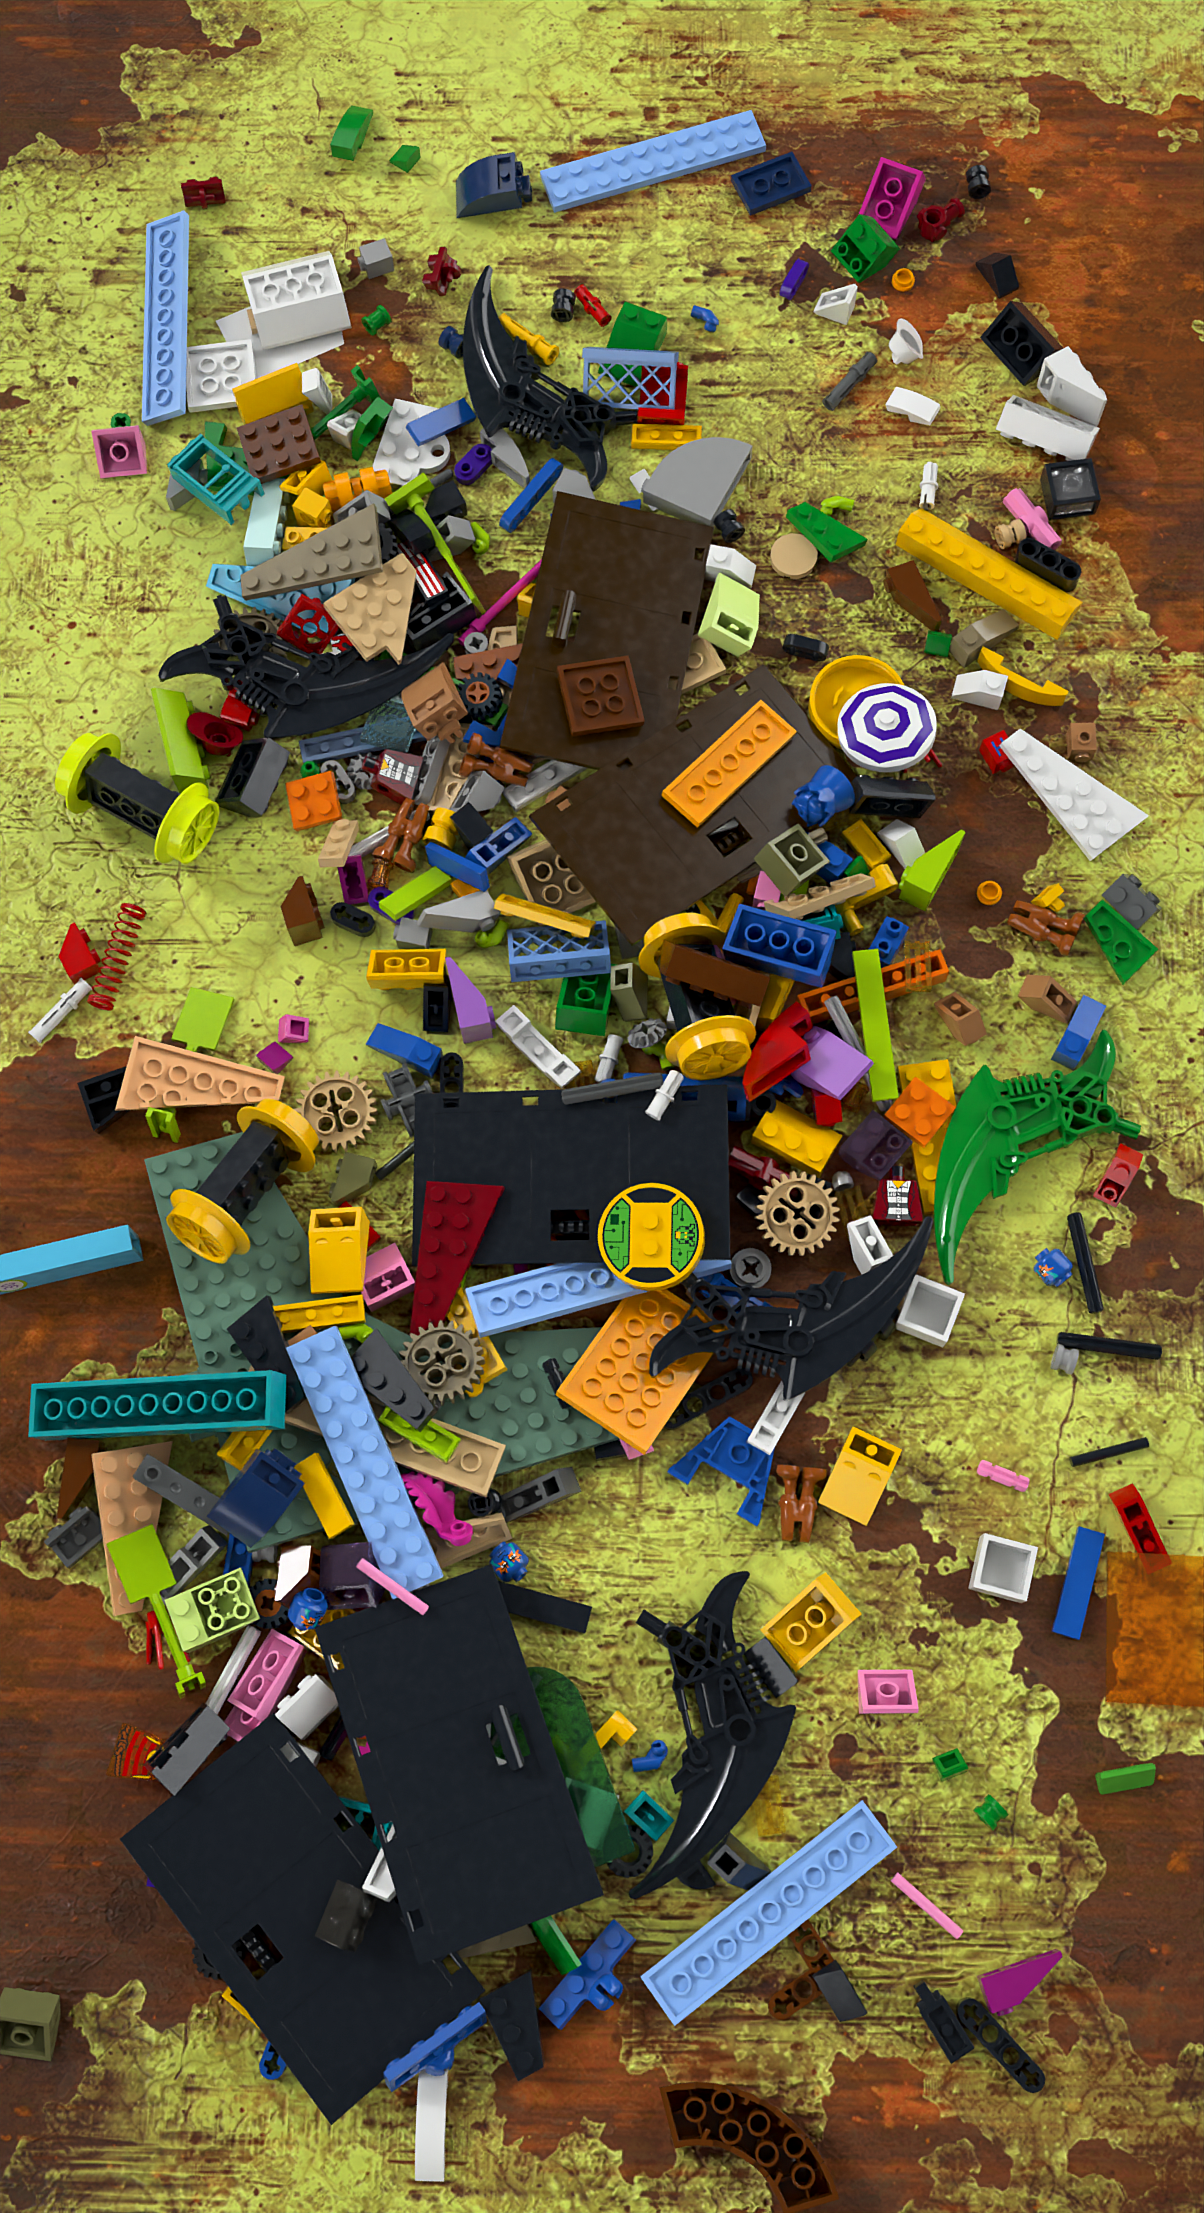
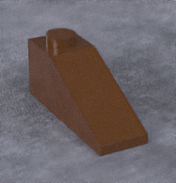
M914 560L887 569L886 577L883 580L886 592L890 593L898 605L931 631L939 632L942 619Z
M67 1438L57 1519L69 1521L70 1514L77 1509L95 1481L91 1454L108 1451L105 1443L102 1441Z

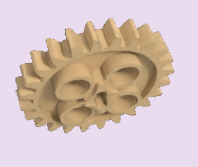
M338 1070L335 1071L334 1077H330L329 1073L325 1072V1079L323 1080L319 1076H315L317 1082L315 1085L307 1082L309 1091L300 1090L304 1099H296L297 1104L301 1107L294 1110L302 1115L313 1127L319 1139L318 1146L322 1143V1148L325 1152L330 1146H332L334 1153H337L339 1146H342L344 1151L347 1152L348 1144L350 1143L357 1148L356 1140L359 1138L365 1142L366 1139L363 1133L372 1134V1130L368 1125L377 1123L371 1117L378 1114L377 1109L373 1108L377 1101L375 1098H370L373 1095L372 1089L366 1090L367 1083L365 1081L358 1085L359 1077L357 1075L350 1080V1075L347 1071L343 1077H340ZM330 1091H334L335 1101L339 1108L338 1113L343 1127L342 1132L338 1131L337 1120L333 1114L334 1108L329 1094ZM345 1092L352 1094L351 1098L347 1101L339 1099ZM317 1100H327L325 1106L319 1108L315 1107V1103L317 1102ZM349 1116L358 1117L355 1124L348 1125L345 1123ZM324 1123H333L329 1131L321 1130V1126Z
M792 1171L788 1179L785 1174H781L780 1183L774 1178L771 1179L773 1188L769 1186L763 1187L767 1193L766 1196L758 1195L763 1204L755 1206L756 1209L761 1211V1214L755 1216V1219L762 1220V1224L757 1229L766 1230V1233L762 1236L763 1239L772 1238L769 1244L770 1247L775 1246L777 1243L779 1244L778 1252H783L787 1247L788 1255H793L795 1249H797L799 1256L804 1255L805 1248L809 1253H814L813 1245L823 1248L821 1240H831L827 1234L828 1231L836 1232V1229L831 1224L832 1222L839 1221L837 1217L833 1216V1213L839 1211L840 1208L832 1207V1203L837 1200V1197L829 1198L828 1195L831 1193L832 1188L824 1190L822 1188L825 1183L824 1180L816 1184V1175H811L809 1179H806V1172H801L799 1178H797L795 1171ZM793 1188L798 1189L801 1193V1198L797 1203L793 1202L789 1196ZM779 1199H784V1201L792 1209L800 1208L801 1211L799 1214L806 1220L812 1222L815 1225V1229L810 1228V1226L802 1218L794 1219L793 1216L795 1213L785 1205L781 1204L779 1202ZM813 1204L819 1206L821 1214L817 1219L812 1218L809 1213L810 1207ZM777 1208L782 1209L785 1213V1218L781 1223L775 1221L773 1217V1212ZM798 1224L805 1230V1234L801 1239H797L793 1234V1229Z

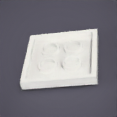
M252 340L187 347L186 391L189 412L237 407L232 388L256 379Z

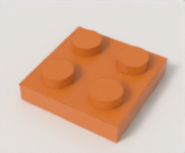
M332 771L285 783L294 830L301 831L343 819L335 776Z
M914 1077L900 1094L899 1098L896 1099L884 1114L883 1118L921 1147L925 1148L955 1111L956 1107L917 1077Z

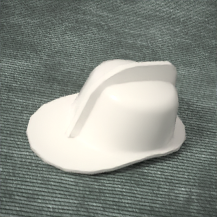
M898 319L897 331L889 341L893 362L895 364L900 362L910 364L917 358L923 359V345L918 332L905 319Z

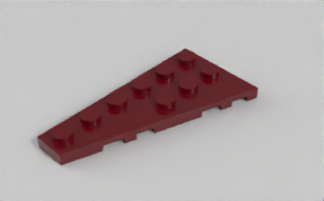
M427 1181L410 1334L420 1335L418 1327H422L425 1331L429 1330V1322L433 1324L434 1328L438 1327L440 1320H442L444 1325L456 1293L458 1294L465 1273L466 1271L468 1272L482 1241L487 1224L495 1212L496 1204L505 1190L504 1186Z

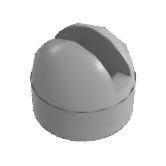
M838 1171L832 1178L835 1192H845L854 1186L852 1177L846 1171Z

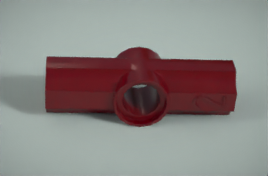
M734 1146L729 1156V1169L748 1178L750 1184L756 1189L765 1191L763 1189L764 1186L773 1188L771 1179L775 1178L780 1183L781 1174H785L788 1179L790 1178V1173L780 1169L779 1164L770 1157L762 1156L758 1158ZM796 1188L791 1189L789 1193L792 1201L795 1200L799 1192Z

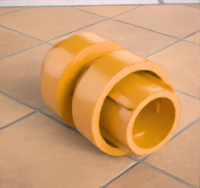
M372 466L359 469L360 477L349 479L348 473L344 472L335 474L333 481L324 482L323 490L325 498L330 502L332 514L362 494V489L363 491L368 490L384 499L392 494L388 472L386 470L374 472Z

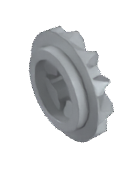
M371 752L367 754L359 753L354 759L351 758V762L347 767L348 777L357 788L373 789L370 786L373 774L370 773L369 778L365 772H361L363 771L361 770L362 763L366 756L378 760L379 755H373Z
M650 1018L648 1021H642L639 1025H634V1029L628 1032L629 1036L627 1039L634 1048L650 1047L664 1037L667 1027L661 1019L654 1020Z
M743 1249L736 1253L731 1260L730 1274L734 1283L741 1287L751 1285L754 1288L764 1286L770 1278V1260L766 1254L758 1249ZM759 1262L755 1269L756 1276H753L751 1273L742 1276L746 1270L745 1263L752 1266Z

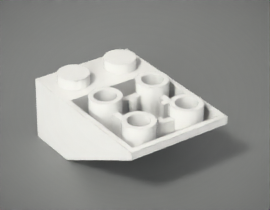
M1069 346L1046 357L1037 382V387L1051 405L1085 423L1097 427L1107 398L1105 392L1094 382L1092 374L1086 371L1078 355L1073 353Z

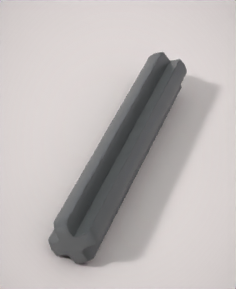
M654 1073L565 1089L561 1093L562 1100L567 1105L661 1088L663 1077L661 1073Z

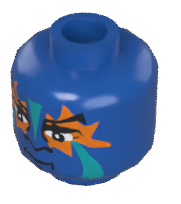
M1046 1248L1035 1257L1038 1262L1034 1265V1272L1047 1286L1055 1285L1058 1287L1073 1275L1071 1273L1073 1264L1060 1249L1049 1251Z
M502 1542L489 1554L491 1558L489 1565L492 1564L495 1574L503 1582H510L512 1580L518 1582L528 1572L526 1567L529 1563V1558L516 1543Z
M306 1588L304 1591L295 1594L288 1609V1617L297 1629L303 1631L312 1630L322 1623L328 1608V1603L323 1593L315 1588Z

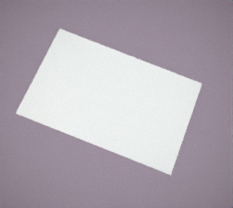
M251 306L216 320L226 342L252 340L256 379L294 363L299 364L345 344L342 331L263 350L258 333L252 335L247 309H251Z

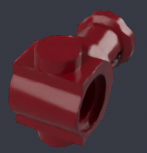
M953 197L944 207L931 205L920 210L917 214V219L919 220L918 228L922 237L931 242L942 239L947 233L946 228L950 226V221L964 216L965 209L962 202L958 198Z

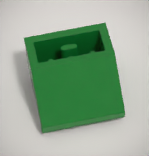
M859 214L832 248L831 252L858 283H861L885 268L900 248L873 217Z

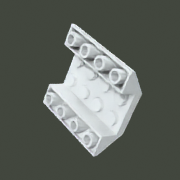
M330 251L241 272L263 350L352 328L342 287Z

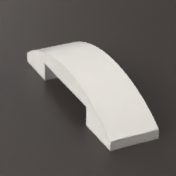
M514 1005L495 1021L513 1044L560 1088L563 1089L581 1073V1070L566 1055H562L531 1025L530 1020Z
M781 1381L749 1436L747 1443L770 1455L805 1392L788 1401H784L783 1383Z
M425 2069L419 2072L415 2137V2181L444 2182L448 2069L444 2070L445 2074L442 2076L427 2074Z

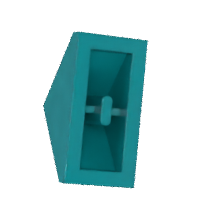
M644 1790L624 1810L655 1841L675 1821Z

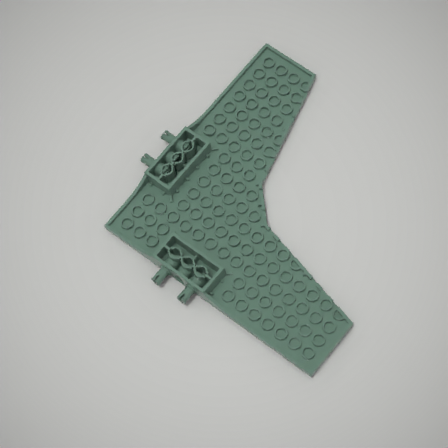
M243 1132L144 1159L199 1365L197 1371L184 1375L248 1372L251 1364L227 1328L266 1295L271 1296L273 1306L343 1297L341 1292L311 1293L309 1239L275 1182L272 1188L259 1200L257 1207L248 1214L241 1227L247 1234L251 1245L250 1250L246 1254H232L226 1263H214L194 1253L170 1230L166 1218L173 1210L170 1200L173 1191L176 1189H186L196 1193L242 1136ZM365 1313L366 1323L364 1324L373 1330L377 1328L399 1360H403L400 1358L399 1351H407L403 1343H412L411 1337ZM602 1327L503 1332L489 1335L508 1370L489 1382L484 1383L483 1391L477 1397L470 1398L467 1393H464L465 1399H462L457 1395L455 1396V1404H452L449 1398L445 1399L444 1406H441L432 1418L506 1445L494 1478L618 1440L617 1436L574 1407L562 1409L557 1400L559 1397L555 1396L547 1378L549 1374H546L542 1367L543 1362L555 1358L560 1366L558 1371H562L566 1379ZM321 1328V1329H314V1330H315V1331L317 1332V1334H318V1333H320V1332H322V1331H324V1330H326V1329H329V1328ZM301 1331L283 1333L285 1341L288 1342ZM355 1338L343 1340L350 1358L363 1344ZM446 1342L440 1348L447 1349L453 1343ZM422 1356L417 1362L424 1363L429 1357ZM458 1363V1364H461L463 1368H464L465 1365H466V1364H464V1363ZM435 1377V1378H433V1379H437V1381H438V1383H439V1382L442 1381L443 1378H442V1377ZM364 1388L366 1394L374 1396ZM285 1423V1429L272 1430L259 1450L264 1453L266 1449L272 1451L273 1448H276L295 1462L296 1465L312 1454L319 1453L355 1525L360 1524L324 1437ZM232 1432L189 1434L193 1443L194 1441L215 1435V1437H218L221 1448ZM224 1461L231 1484L240 1471ZM397 1465L400 1474H408L413 1471ZM434 1478L433 1484H435L439 1480ZM445 1483L444 1492L452 1490L455 1494H458V1492L464 1489ZM303 1487L269 1531L251 1548L246 1545L248 1553L325 1531ZM410 1495L414 1507H416L415 1501L418 1499V1497H413Z

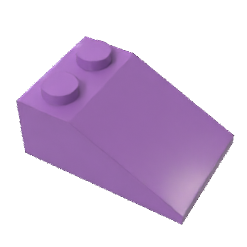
M446 957L445 960L464 1044L493 1038L492 1029H496L492 1006L487 1007L484 996L452 958Z
M813 1026V1029L804 1034L802 1038L808 1044L811 1060L790 1075L800 1084L841 1100L874 1063L831 1032Z

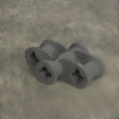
M404 1063L397 1070L382 1073L393 1098L388 1100L381 1099L380 1101L389 1121L393 1120V1116L401 1114L410 1138H413L415 1094L433 1092L427 1080L423 1082V1085L415 1087L406 1063Z

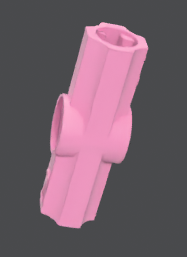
M1020 488L1010 491L1003 499V503L1016 519H1020L1023 522L1027 537L1030 536L1032 539L1056 550L1061 545L1062 540L1049 525L1045 511L1040 506L1035 507Z

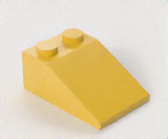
M825 1572L811 1582L760 1631L792 1669L797 1672L862 1614Z

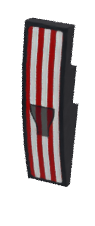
M402 542L398 543V555L403 553L416 569L415 588L419 595H422L426 604L430 606L449 597L448 589L425 553L421 552L415 556L409 548H405Z

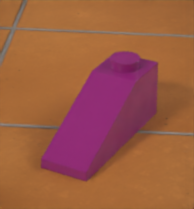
M1053 1949L978 1975L977 1979L988 2011L992 2014L997 2013V2016L1013 2012V2006L1019 2005L1063 1957L1061 1951Z

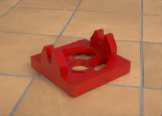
M301 594L277 630V636L308 654L311 652L322 654L340 627L325 610L324 604L321 603L319 598L310 599ZM305 610L316 611L312 618L303 619L297 615ZM323 616L328 622L327 633L321 630L319 621ZM292 622L301 627L300 636L297 631H292ZM308 622H312L317 626V630L312 634L306 633L303 629V626ZM315 636L322 639L315 643H310L308 641V638H313Z

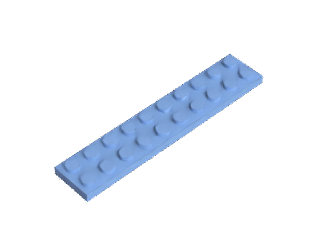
M749 110L541 170L540 178L555 213L766 151V144L753 112Z
M184 210L148 223L146 227L142 422L146 426L186 414L189 215Z
M700 1260L693 1273L697 1278L731 1269L732 1263L730 1260ZM606 1263L554 1264L465 1289L480 1338L649 1292L623 1283L610 1271Z
M333 1326L287 1347L289 1357L380 1571L409 1592L444 1577L338 1327ZM390 1592L392 1599L397 1598L394 1594Z
M861 1800L763 1880L645 1972L641 1979L675 2026L895 1850L897 1846L863 1800Z

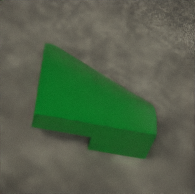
M379 397L373 401L355 425L352 437V458L357 462L361 458L366 446L371 444L384 426L393 409L391 405Z

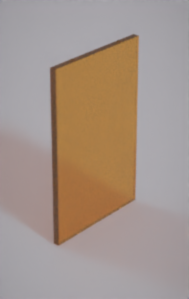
M1107 1551L1105 1702L1204 1707V1556Z

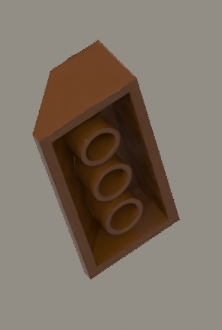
M664 940L662 943L660 973L666 976V981L676 985H680L681 981L689 983L690 989L704 993L705 989L713 991L714 997L728 1001L729 997L738 999L736 1004L751 1009L752 1004L761 1007L771 977L757 970Z

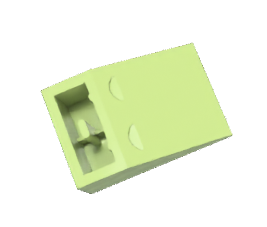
M719 573L698 636L736 657L744 654L752 648L758 630L760 595Z
M238 1568L164 1600L182 1650L187 1653L214 1643L260 1619L242 1568Z

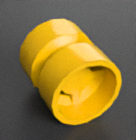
M441 807L435 809L431 818L432 826L427 827L422 838L425 845L433 842L452 852L457 841L455 835L459 834L450 819V816L455 813L454 811Z

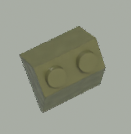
M796 824L768 842L754 857L757 864L785 897L801 887L830 862L799 824Z
M4 1987L0 1997V2054L51 2061L61 2015L60 1995Z

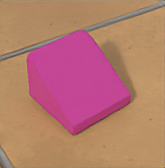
M285 1014L279 1019L278 1042H308L309 1018Z

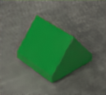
M928 630L924 653L948 657L952 634Z
M958 1748L932 1758L941 1782L966 1773L968 1770V1766Z

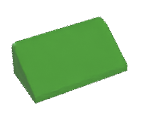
M1145 1763L1097 1772L1095 1777L1099 1793L1103 1795L1152 1785L1155 1778V1764Z

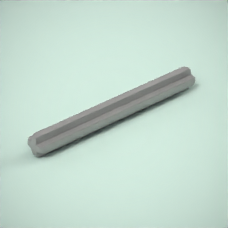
M837 996L828 998L824 1004L844 1042L866 1056L865 1048ZM867 1071L862 1077L864 1078L870 1090L869 1076ZM892 1100L876 1102L880 1111H887L893 1104Z

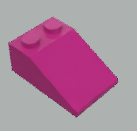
M881 157L859 214L873 217L891 239L897 240L918 201L926 181L924 173Z

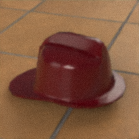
M197 712L191 714L187 719L186 723L189 731L202 740L204 749L212 755L230 757L233 754L234 747L242 743L243 733L238 727L212 714Z

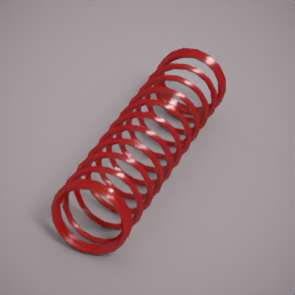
M122 903L120 909L123 911L117 914L120 921L114 923L117 930L111 932L114 939L108 941V945L111 948L104 951L107 956L101 960L104 966L98 968L101 975L95 977V981L99 985L92 986L95 994L88 996L87 1002L102 1010H113L114 1005L110 1001L115 1002L116 999L99 994L94 990V987H103L115 993L120 991L114 987L101 984L97 979L106 978L119 984L123 982L118 978L104 975L100 970L110 969L119 974H126L121 969L109 967L104 963V960L111 959L119 964L129 965L125 960L111 957L107 954V951L115 950L125 956H132L128 951L114 948L110 942L118 941L123 945L135 947V944L129 941L117 939L113 933L121 932L126 936L138 938L137 934L121 930L116 925L117 923H124L135 929L142 928L136 923L122 920L120 914H127L138 920H145L144 917L147 914L143 908L130 903ZM127 908H131V909L137 910V911H139L140 913L133 912V911H131V910H129V909H127Z

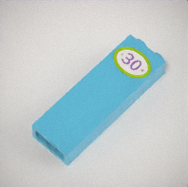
M124 1225L0 1255V1295L143 1261L139 1236L129 1225Z

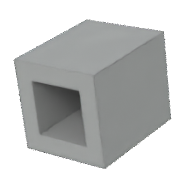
M385 238L359 247L361 257H358L357 260L361 271H366L369 279L394 271L393 258Z
M401 917L400 925L395 926L393 939L396 940L398 949H429L433 933L432 928L419 927L417 924L418 920Z

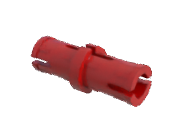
M584 284L579 285L574 290V294L584 306L585 312L592 315L601 327L608 325L612 316L603 308L600 299L594 297ZM589 301L594 305V307H595L597 310H595V309L590 305Z

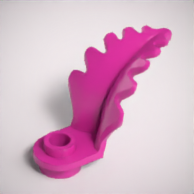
M414 1471L408 1474H401L405 1488L411 1489L409 1494L413 1497H418L415 1501L416 1506L425 1509L423 1513L424 1521L435 1528L438 1537L450 1541L454 1546L468 1544L472 1539L473 1528L471 1524L456 1519L454 1515L455 1493L452 1490L444 1492L445 1482L439 1480L433 1484V1477H424L425 1475L419 1472L415 1475Z

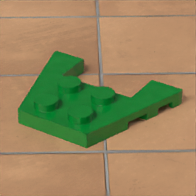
M205 421V439L250 474L243 448L223 446L228 429L224 423ZM206 453L207 478L209 482L222 470V465ZM230 472L224 473L209 487L210 490L220 491L235 476Z

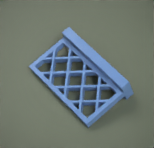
M602 347L583 348V393L589 396V390L596 385L603 394L598 402L607 404L612 408L638 409V407L675 410L676 370L679 352ZM590 363H598L604 370L597 379L590 374ZM616 364H621L627 371L619 381L610 372ZM627 365H634V366H633L631 369H629V367H628ZM639 365L644 366L650 373L642 382L633 373ZM649 366H658V367H656L654 370H652ZM661 367H671L670 378L663 383L655 373ZM606 374L615 382V385L608 392L598 383ZM629 375L638 384L630 394L621 385V382ZM652 376L661 385L653 395L643 385ZM589 378H590V380L593 382L590 386H589ZM617 386L626 395L620 403L614 402L609 396ZM639 388L649 397L643 404H638L632 398V395ZM662 389L669 395V406L660 405L654 398ZM605 398H607V400H608L609 402H602V401H603ZM652 401L655 405H650L648 403Z
M606 920L595 921L594 930H602V932L596 937L592 935L589 938L585 937L584 939L588 940L589 943L584 947L577 943L582 938L573 937L569 939L563 935L571 932L552 926L507 930L511 982L611 973ZM542 935L551 936L546 942L539 937ZM524 937L526 940L520 944L514 941L513 938ZM557 940L564 943L559 949L552 946ZM532 943L540 946L535 951L527 948ZM595 945H597V946H599L601 949H592V948H593ZM570 948H573V949L577 950V951L566 952V951L569 950ZM545 950L551 952L548 954H542ZM522 952V953L526 954L527 956H517V955H519V954Z

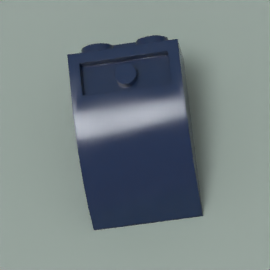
M515 152L482 158L468 165L456 179V219L522 208V198L527 203L532 202L529 175L523 176V165L521 161L517 160Z
M273 1448L272 1451L266 1449L264 1453L256 1449L207 1517L251 1548L276 1523L305 1484L299 1479L302 1474L294 1469L296 1463L276 1448Z

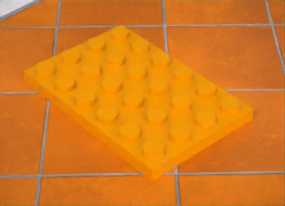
M667 1289L641 1293L622 1299L555 1395L645 1455L714 1353L702 1352L685 1356L670 1364L655 1378H651L649 1362L654 1347L668 1332L681 1323L691 1305ZM697 1309L694 1310L690 1317L692 1318L697 1315L703 1323L708 1322ZM724 1329L714 1330L716 1333L725 1331Z

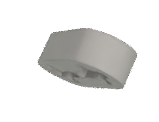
M326 761L322 764L320 772L324 773L329 769L336 771L337 779L335 781L339 802L342 804L351 803L356 797L354 784L337 761ZM341 784L348 790V795L341 793L339 788Z

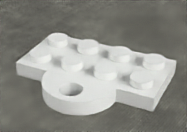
M400 399L394 400L393 409L389 415L373 463L374 472L379 470H386L388 472L391 488L399 489L421 473L430 474L437 472L448 463L450 445L445 435L418 447L406 429L407 423L439 408ZM435 450H442L444 452L440 457L432 455Z

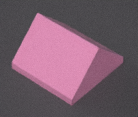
M139 425L91 431L100 478L147 474L146 444Z
M858 1670L859 1714L918 1713L919 1708L913 1671Z

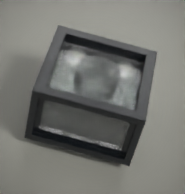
M1092 458L1044 465L1040 482L1049 521L1096 514L1101 498Z

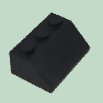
M1010 301L980 337L1023 386L1028 385L1039 377L1046 357L1063 349L1060 343L1023 303Z
M269 737L242 741L215 802L221 808L247 817L262 816L269 807L268 802L272 793L278 787L279 777L287 767V760L291 752Z
M860 775L851 782L855 794V802L849 807V814L921 818L936 798L927 781H918L916 778L897 780L890 776L871 778L869 775Z

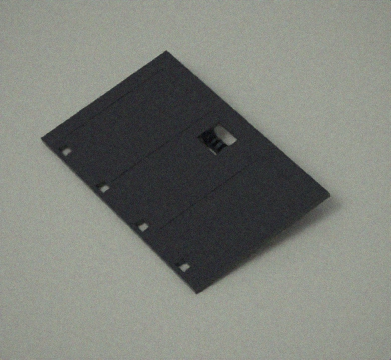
M727 1084L679 1086L673 1096L674 1101H670L660 1121L645 1113L657 1094L655 1092L656 1089L618 1095L617 1103H603V1098L567 1105L563 1103L561 1095L562 1090L565 1089L415 1094L413 1267H417L427 1181L505 1187L470 1266L605 1263L598 1244V1228L602 1214L608 1204L619 1193L632 1186L644 1183H659L671 1186L686 1195L695 1205L705 1231V1245L700 1260H730ZM698 1092L697 1100L682 1101V1093ZM538 1097V1105H523V1098ZM444 1100H459V1107L445 1108ZM589 1210V1220L552 1221L551 1211ZM551 1236H589V1240L551 1241Z
M492 1564L412 1592L414 1596L429 1606L424 1615H421L401 1599L395 1598L314 1627L418 1966L604 1896ZM340 1653L344 1668L336 1672L331 1655ZM518 1714L531 1753L524 1757L522 1756L510 1720V1716ZM494 1723L507 1762L500 1766L486 1725ZM366 1736L370 1752L361 1756L357 1738ZM392 1822L397 1838L388 1842L383 1824ZM419 1909L424 1926L415 1930L410 1911L413 1912Z
M275 1713L271 1714L188 1782L175 1796H171L120 1838V1841L331 2125L384 2080L383 2072L390 2062L396 2058L402 2059L410 2053L411 2048L416 2043L431 2038L439 2026L449 2023L485 1991L484 1987L457 1952L449 1954L460 1968L453 1974L442 1963V1960L447 1955L418 1966L399 1902L397 1903L394 1898L390 1902L364 1892L362 1889L380 1852L286 1727L275 1716ZM287 1742L298 1755V1758H295L292 1762L281 1751V1748ZM340 1812L352 1826L345 1832L341 1830L334 1820ZM420 1910L410 1911L415 1930L423 1927L424 1923ZM259 1924L282 1954L284 1958L280 1962L253 1928L255 1925ZM239 1939L265 1973L259 1980H256L232 1947Z

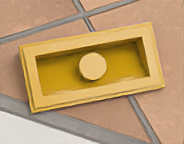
M272 1430L232 1432L217 1452V1456L240 1471L254 1451L260 1449Z

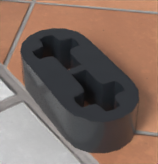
M788 634L785 637L782 649L790 655L820 662L826 660L829 645L809 637Z
M344 902L336 903L331 908V919L336 926L360 937H368L374 933L376 928L375 921L369 913ZM345 910L350 919L344 916L339 919L337 912L342 913ZM367 920L369 927L364 926L363 929H360L359 924L355 922L364 923Z

